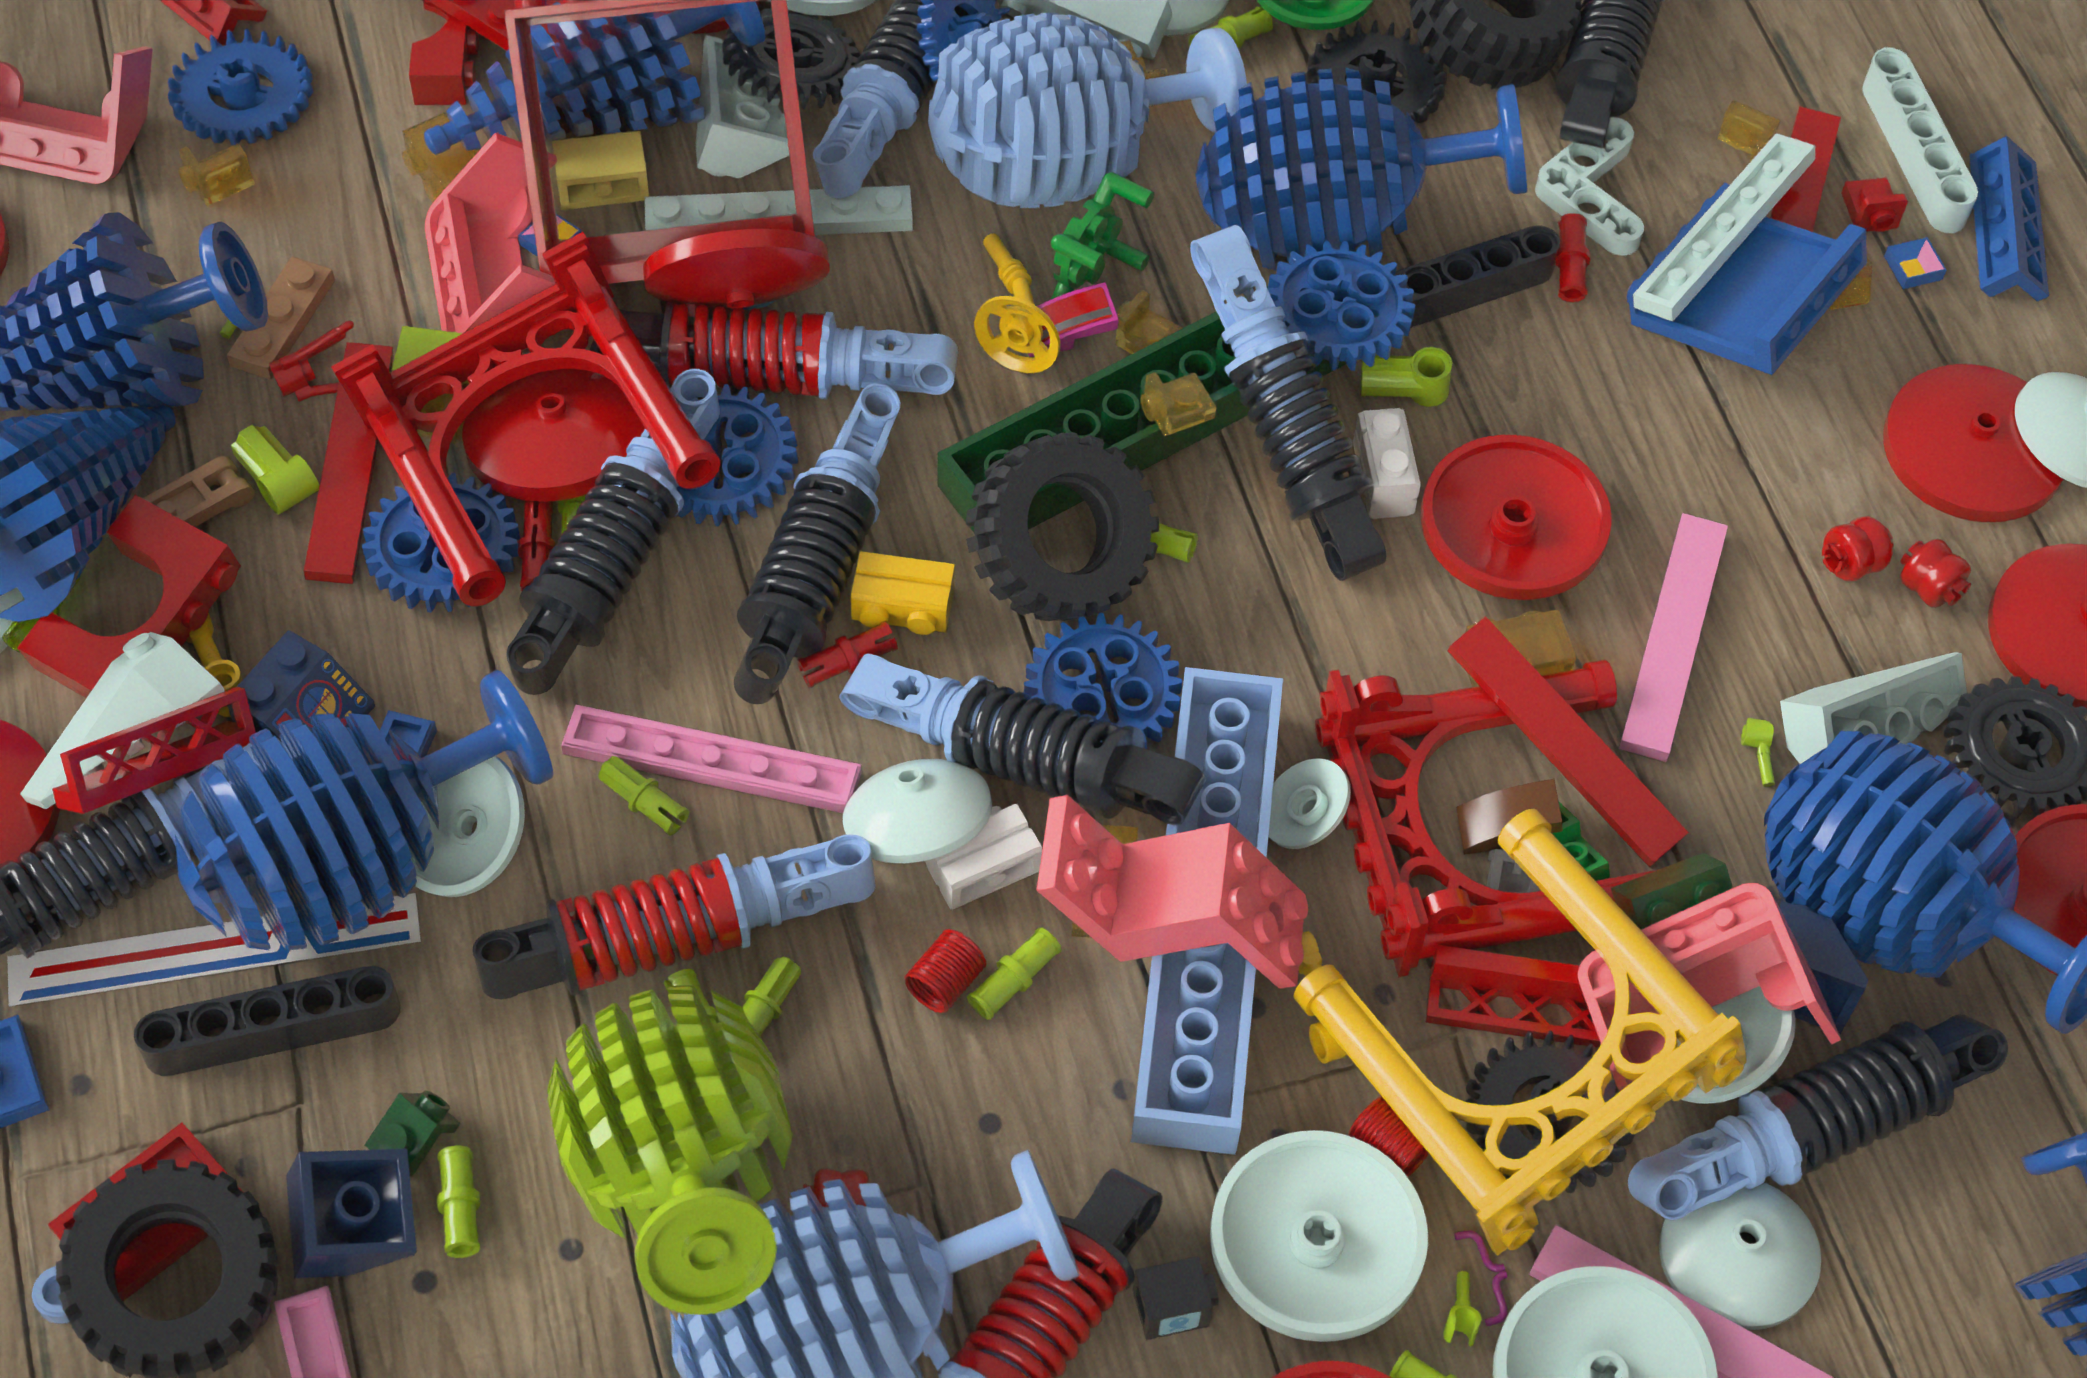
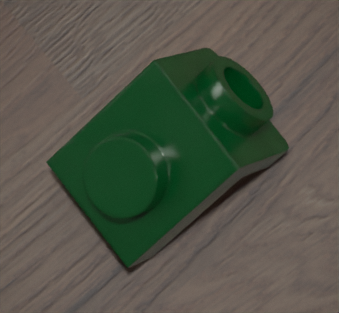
M432 1092L399 1093L365 1143V1146L369 1150L407 1148L410 1177H412L441 1133H455L460 1126V1122L448 1113L450 1109L449 1104Z

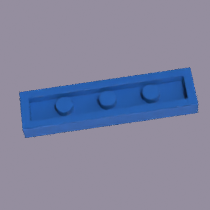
M2005 136L1969 155L1971 176L1978 189L1977 199L1973 207L1980 289L1989 297H1992L2018 285L2038 302L2049 296L2037 165L2036 161L2008 136Z

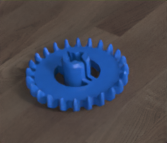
M921 0L924 5L918 6V16L922 19V22L917 24V31L922 34V39L919 40V47L925 50L923 61L925 66L930 65L931 67L929 73L931 79L938 81L939 53L950 44H957L960 37L976 29L988 27L990 23L999 21L1003 14L1011 11V8L1003 7L996 9V0ZM960 6L969 15L959 17L955 13L954 8Z
M247 28L245 29V37L242 43H237L230 30L227 31V43L225 46L219 44L216 38L210 35L212 49L210 52L203 50L200 44L195 42L194 49L197 60L190 59L186 53H182L181 57L185 70H181L178 65H173L174 78L168 79L170 90L168 100L169 104L173 107L174 117L182 121L184 129L195 131L198 138L207 139L211 136L213 143L217 144L223 143L225 139H229L231 145H239L241 139H246L248 144L256 143L258 136H262L266 140L273 138V130L284 132L288 129L286 121L297 122L301 118L299 111H304L308 108V98L313 94L311 84L313 80L312 72L308 67L306 57L303 54H298L295 44H290L288 51H286L284 39L279 35L277 36L276 44L271 46L269 36L265 30L261 33V39L257 43H253L251 32ZM257 73L266 76L273 83V87L260 85ZM210 95L222 96L225 105L230 110L217 106L210 99Z

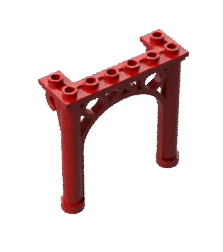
M584 232L542 253L556 284L410 361L391 373L374 344L331 366L368 429L372 428L453 574L452 583L459 598L468 606H482L495 600L503 592L506 579L497 562L490 556L450 484L446 471L447 453L456 431L465 418L481 402L506 385L529 375L556 369H581L598 373L613 381L623 392L666 461L671 474L679 486L687 489L703 486L716 476L720 468V459L711 444L700 438L612 299L614 295ZM565 329L574 330L572 336L561 348L541 347L548 337L555 335L557 332ZM589 337H593L603 355L585 349L588 345ZM528 348L530 353L523 355L522 350ZM468 380L469 385L464 389L461 383ZM443 394H453V398L445 411L421 412L424 405ZM418 429L425 432H433L429 451L420 437Z
M1607 660L1587 662L1581 669L1542 675L1576 713L1611 708L1616 704V680L1613 669ZM1339 670L1329 671L1326 691L1320 693L1322 714L1321 718L1315 720L1316 737L1321 748L1327 747L1330 756L1329 760L1337 764L1349 779L1351 795L1342 822L1347 831L1353 830L1356 840L1353 849L1356 867L1359 873L1366 872L1370 884L1367 887L1369 909L1373 916L1379 915L1384 929L1380 933L1382 951L1386 960L1393 959L1398 977L1408 976L1410 968L1417 967L1420 959L1434 957L1437 945L1475 950L1578 931L1542 891L1529 893L1505 892L1489 888L1465 876L1439 852L1424 826L1418 803V781L1422 769L1430 756L1445 742L1464 733L1515 724L1480 686L1429 695H1402L1397 680L1386 675L1367 678L1353 687L1350 675L1341 676ZM1427 734L1416 750L1402 740L1403 738ZM1387 753L1397 758L1407 770L1399 779L1385 780L1375 773L1370 759L1374 755ZM1374 796L1383 799L1396 798L1394 811L1387 817L1381 818ZM1390 844L1401 847L1411 858L1402 866L1400 873L1398 872ZM1654 871L1598 880L1596 882L1614 901L1611 891L1612 887ZM1417 875H1428L1443 884L1447 889L1436 891L1421 899L1418 887L1412 888L1409 880Z

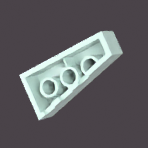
M997 0L1000 8H1011V11L1007 14L1013 17L1027 14L1037 16L1041 13H1058V15H1073L1089 20L1091 23L1101 26L1115 36L1132 54V59L1136 60L1140 59L1141 56L1151 60L1154 59L1173 15L1169 0Z

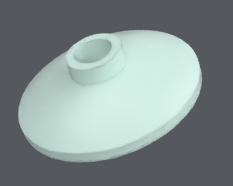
M1318 758L1297 763L1282 773L1273 783L1268 837L1277 845L1288 849L1309 847L1327 837L1341 822L1349 805L1351 789L1345 772L1334 762Z

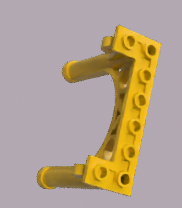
M1537 809L1525 810L1510 820L1502 829L1498 837V844L1598 952L1611 971L1615 983V1008L1607 1035L1591 1060L1570 1080L1547 1094L1521 1103L1499 1106L1468 1103L1444 1093L1423 1074L1348 985L1346 979L1334 965H1323L1309 973L1298 984L1293 995L1295 1001L1307 1015L1315 1016L1476 1209L1478 1212L1476 1215L1489 1246L1497 1256L1507 1248L1512 1251L1521 1247L1534 1234L1533 1228L1539 1224L1533 1209L1535 1204L1543 1198L1548 1201L1560 1195L1570 1184L1571 1176L1586 1165L1594 1167L1605 1160L1612 1152L1613 1144L1628 1132L1636 1134L1645 1129L1655 1118V1111L1671 1099L1673 1101L1683 1099L1694 1090L1697 1084L1705 1094L1717 1085L1721 1088L1725 1087L1740 1076L1744 1070V1064L1747 1062L1740 1022L1734 1016L1727 1019L1723 1013L1720 1015L1716 1013L1551 833V824ZM1629 981L1659 1014L1645 1012L1630 1015L1631 993ZM1652 1030L1660 1033L1665 1038L1664 1048L1645 1063L1635 1064L1628 1062L1621 1054L1627 1034ZM1677 1039L1681 1042V1045H1680L1679 1047H1678ZM1614 1062L1616 1071L1624 1078L1633 1080V1082L1605 1103L1603 1094L1607 1084L1612 1080L1611 1072L1608 1068ZM1588 1091L1589 1099L1581 1097ZM1555 1113L1557 1121L1568 1116H1579L1585 1119L1556 1141L1553 1127L1547 1115ZM1457 1119L1478 1125L1490 1126L1486 1136L1485 1151L1479 1147ZM1529 1124L1536 1126L1542 1131L1541 1143L1536 1149L1531 1150L1527 1156L1521 1159L1506 1158L1499 1152L1501 1140L1509 1125ZM1503 1174L1510 1175L1511 1177L1506 1179Z

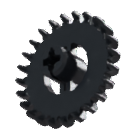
M767 8L762 9L760 14L765 29V41L756 46L748 47L736 37L729 27L722 42L723 64H729V76H734L737 70H740L738 76L739 87H742L747 79H753L751 87L752 96L757 94L759 88L766 86L768 87L767 102L770 103L774 95L782 92L773 15L772 10ZM795 11L793 13L788 12L798 96L802 100V109H806L810 95L817 98L820 109L824 106L827 93L831 95L832 103L836 105L840 98L841 89L844 86L843 78L848 70L854 67L857 59L862 55L861 52L856 48L854 40L846 37L847 33L843 29L833 28V22L829 20L820 21L818 20V15L806 16Z
M1374 20L1369 34H1365L1361 29L1360 21L1356 22L1352 37L1346 33L1345 26L1339 28L1338 41L1333 39L1331 32H1328L1325 37L1324 47L1321 42H1318L1315 45L1314 54L1309 56L1306 79L1308 84L1319 83L1318 70L1332 68L1334 84L1347 86L1346 67L1360 71L1363 90L1376 95L1375 80L1389 82L1390 96H1396L1391 98V104L1396 106L1406 117L1407 111L1414 122L1423 123L1428 120L1429 114L1438 110L1439 102L1445 96L1444 86L1446 85L1447 74L1443 71V62L1433 64L1435 60L1430 56L1431 50L1428 53H1423L1424 47L1419 40L1415 44H1409L1411 38L1410 28H1407L1404 35L1398 39L1395 38L1394 22L1390 24L1387 32L1382 35L1379 32L1377 20ZM1396 72H1400L1403 77L1396 76Z
M2011 676L2007 684L2000 678H1992L1988 686L1982 683L1976 684L1971 693H1965L1960 696L1957 706L1953 707L1949 712L1948 721L1950 723L1946 725L1943 732L1945 738L1954 736L1947 742L1944 753L1946 755L1953 752L1959 753L1955 756L1952 763L1956 764L1958 769L1968 768L1966 773H1969L1981 783L1984 792L1996 794L1995 800L2001 807L2008 800L2012 801L2014 819H2017L2022 814L2026 805L2031 806L2034 812L2033 818L2045 812L2046 805L2052 810L2065 806V802L2068 805L2081 804V800L2086 802L2087 721L2085 718L2087 717V708L2085 706L2075 708L2072 705L2075 697L2069 693L2060 697L2057 695L2058 687L2053 684L2043 689L2038 679L2031 678L2028 685H2024L2018 676ZM2003 721L2008 732L2000 747L1996 750L1992 738L1993 729L1997 723ZM2047 728L2058 739L2061 749L2060 762L2055 767H2051L2046 758L2053 741L2051 733Z
M1550 1030L1545 1036L1542 1047H1538L1533 1039L1532 1032L1528 1031L1523 1040L1522 1050H1520L1514 1044L1513 1038L1508 1037L1503 1048L1505 1057L1498 1054V1050L1493 1047L1487 1054V1062L1490 1068L1486 1067L1483 1062L1476 1064L1474 1074L1477 1080L1471 1079L1466 1085V1091L1472 1098H1468L1465 1102L1488 1106L1510 1105L1517 1092L1527 1085L1534 1083L1538 1084L1535 1085L1531 1092L1529 1100L1547 1094L1570 1080L1591 1060L1594 1045L1589 1044L1579 1055L1575 1054L1574 1035H1570L1561 1049L1556 1048L1553 1039L1554 1034ZM1613 1077L1607 1084L1603 1094L1605 1103L1618 1094L1615 1093L1618 1088ZM1588 1091L1581 1097L1589 1099ZM1553 1113L1550 1123L1555 1133V1140L1560 1139L1566 1134L1574 1116H1568L1557 1121L1555 1113ZM1467 1122L1466 1130L1469 1133L1482 1135L1475 1142L1485 1151L1486 1136L1490 1126ZM1525 1124L1526 1129L1533 1135L1532 1140L1525 1137L1516 1125H1509L1501 1140L1499 1152L1506 1158L1521 1159L1527 1156L1531 1150L1536 1149L1541 1143L1539 1139L1542 1131L1536 1126ZM1628 1132L1615 1142L1612 1152L1594 1167L1586 1165L1571 1176L1570 1184L1565 1191L1567 1193L1575 1192L1577 1186L1576 1179L1586 1187H1594L1597 1180L1596 1173L1603 1177L1611 1176L1614 1170L1612 1162L1619 1163L1624 1161L1627 1154L1626 1149L1619 1146L1631 1144L1635 1134ZM1504 1175L1506 1179L1511 1177L1510 1175Z

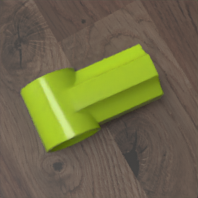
M1426 347L1417 351L1413 356H1390L1386 360L1375 355L1373 367H1369L1362 360L1361 396L1411 397L1415 403L1421 406H1438L1448 398L1452 372L1451 357L1440 348Z
M252 424L239 432L238 438L231 445L233 454L256 480L260 493L276 514L280 515L319 491L320 485L306 461L298 454L292 457L266 426L255 427Z

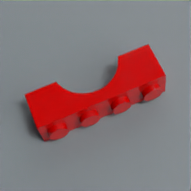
M423 0L424 10L436 13L447 21L432 36L412 43L409 80L414 105H453L456 101L460 105H467L466 91L468 87H471L476 82L475 62L471 61V55H478L479 52L478 32L429 0Z

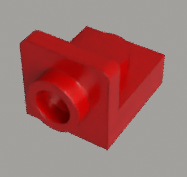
M1887 177L1846 181L1841 192L1853 225L1865 228L1866 232H1883L1889 229H1898L1908 204L1905 194H1893Z

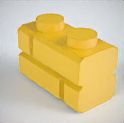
M861 551L851 592V619L860 621L863 625L870 628L886 621L888 625L907 627L911 632L919 635H929L934 631L946 633L955 591V564Z

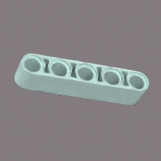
M1880 49L1873 56L1863 84V94L1928 222L1940 232H1959L1965 227L1977 199V186L1910 58L1899 49Z

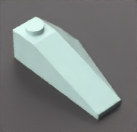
M706 35L703 46L700 84L702 96L699 97V105L704 107L705 118L697 122V168L703 169L714 176L723 177L727 175L740 179L789 156L785 114H782L778 108L780 98L777 93L774 95L773 100L768 103V90L765 86L759 88L757 94L752 96L751 87L753 79H747L744 85L739 87L738 76L740 70H737L734 76H729V64H723V39Z
M152 632L137 635L124 645V653L108 666L21 792V796L28 803L44 809L49 808L56 803L52 789L67 783L60 753L222 693L225 689L216 678L173 638ZM185 722L177 724L176 728L184 724ZM140 738L132 742L127 752L130 757L145 748L142 743L143 739ZM111 749V750L106 751V752L112 755L113 752H114V749ZM93 756L80 761L83 777L104 769L102 763L106 760Z
M1953 652L1819 686L1781 700L1780 704L1788 750L1801 764L1826 748L1841 731H1860L1865 736L1870 733L1894 737L1900 741L1899 743L1906 745L1909 742H1913L1922 732H1932L1948 717L1950 710L1957 706L1960 696L1967 693L1962 653Z

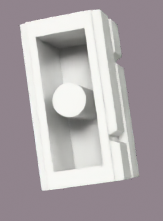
M1392 408L1367 410L1358 413L1353 438L1355 455L1359 456L1361 460L1360 467L1362 472L1368 478H1371L1374 483L1370 489L1364 492L1369 517L1378 519L1414 514L1417 504L1416 498L1419 495L1421 484L1404 410Z
M1017 804L1001 809L999 806H993L986 825L972 840L953 852L926 860L925 863L936 885L939 886L946 903L953 910L1039 872L1042 846L1033 830L1029 828L1028 822Z

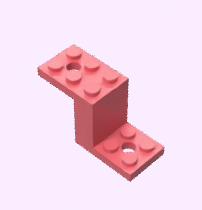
M1068 795L1050 798L1037 892L1116 959L1123 962L1228 943L1279 989L1297 986L1299 965L1303 962L1304 957L1302 932L1303 922L1308 914L1306 895L1233 825L1226 823L1122 844Z

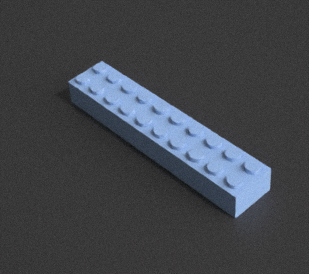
M1185 667L1175 757L1186 760L1199 768L1204 774L1206 781L1184 822L1181 825L1167 824L1166 835L1230 823L1265 857L1267 856L1283 678ZM1228 943L1152 956L1131 1142L1236 1155L1242 1122L1256 968Z

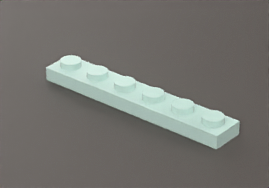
M1776 133L1633 294L1634 308L1673 322L1815 160V145Z
M910 185L860 187L856 193L845 198H832L825 193L824 189L810 190L815 235L913 231ZM794 190L645 197V230L797 214Z

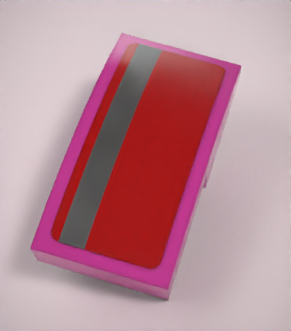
M1106 282L1064 294L1037 306L1054 323L1060 337V352L1073 349L1074 339L1118 329L1119 319ZM1042 326L1043 337L1041 341L1049 349L1050 336L1047 328ZM1028 353L1029 357H1035L1034 353Z

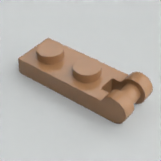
M219 456L145 496L143 499L196 527L230 507L240 508L248 504L253 499L255 490L245 478L237 476L238 468L228 456ZM213 485L221 486L214 491L209 489Z

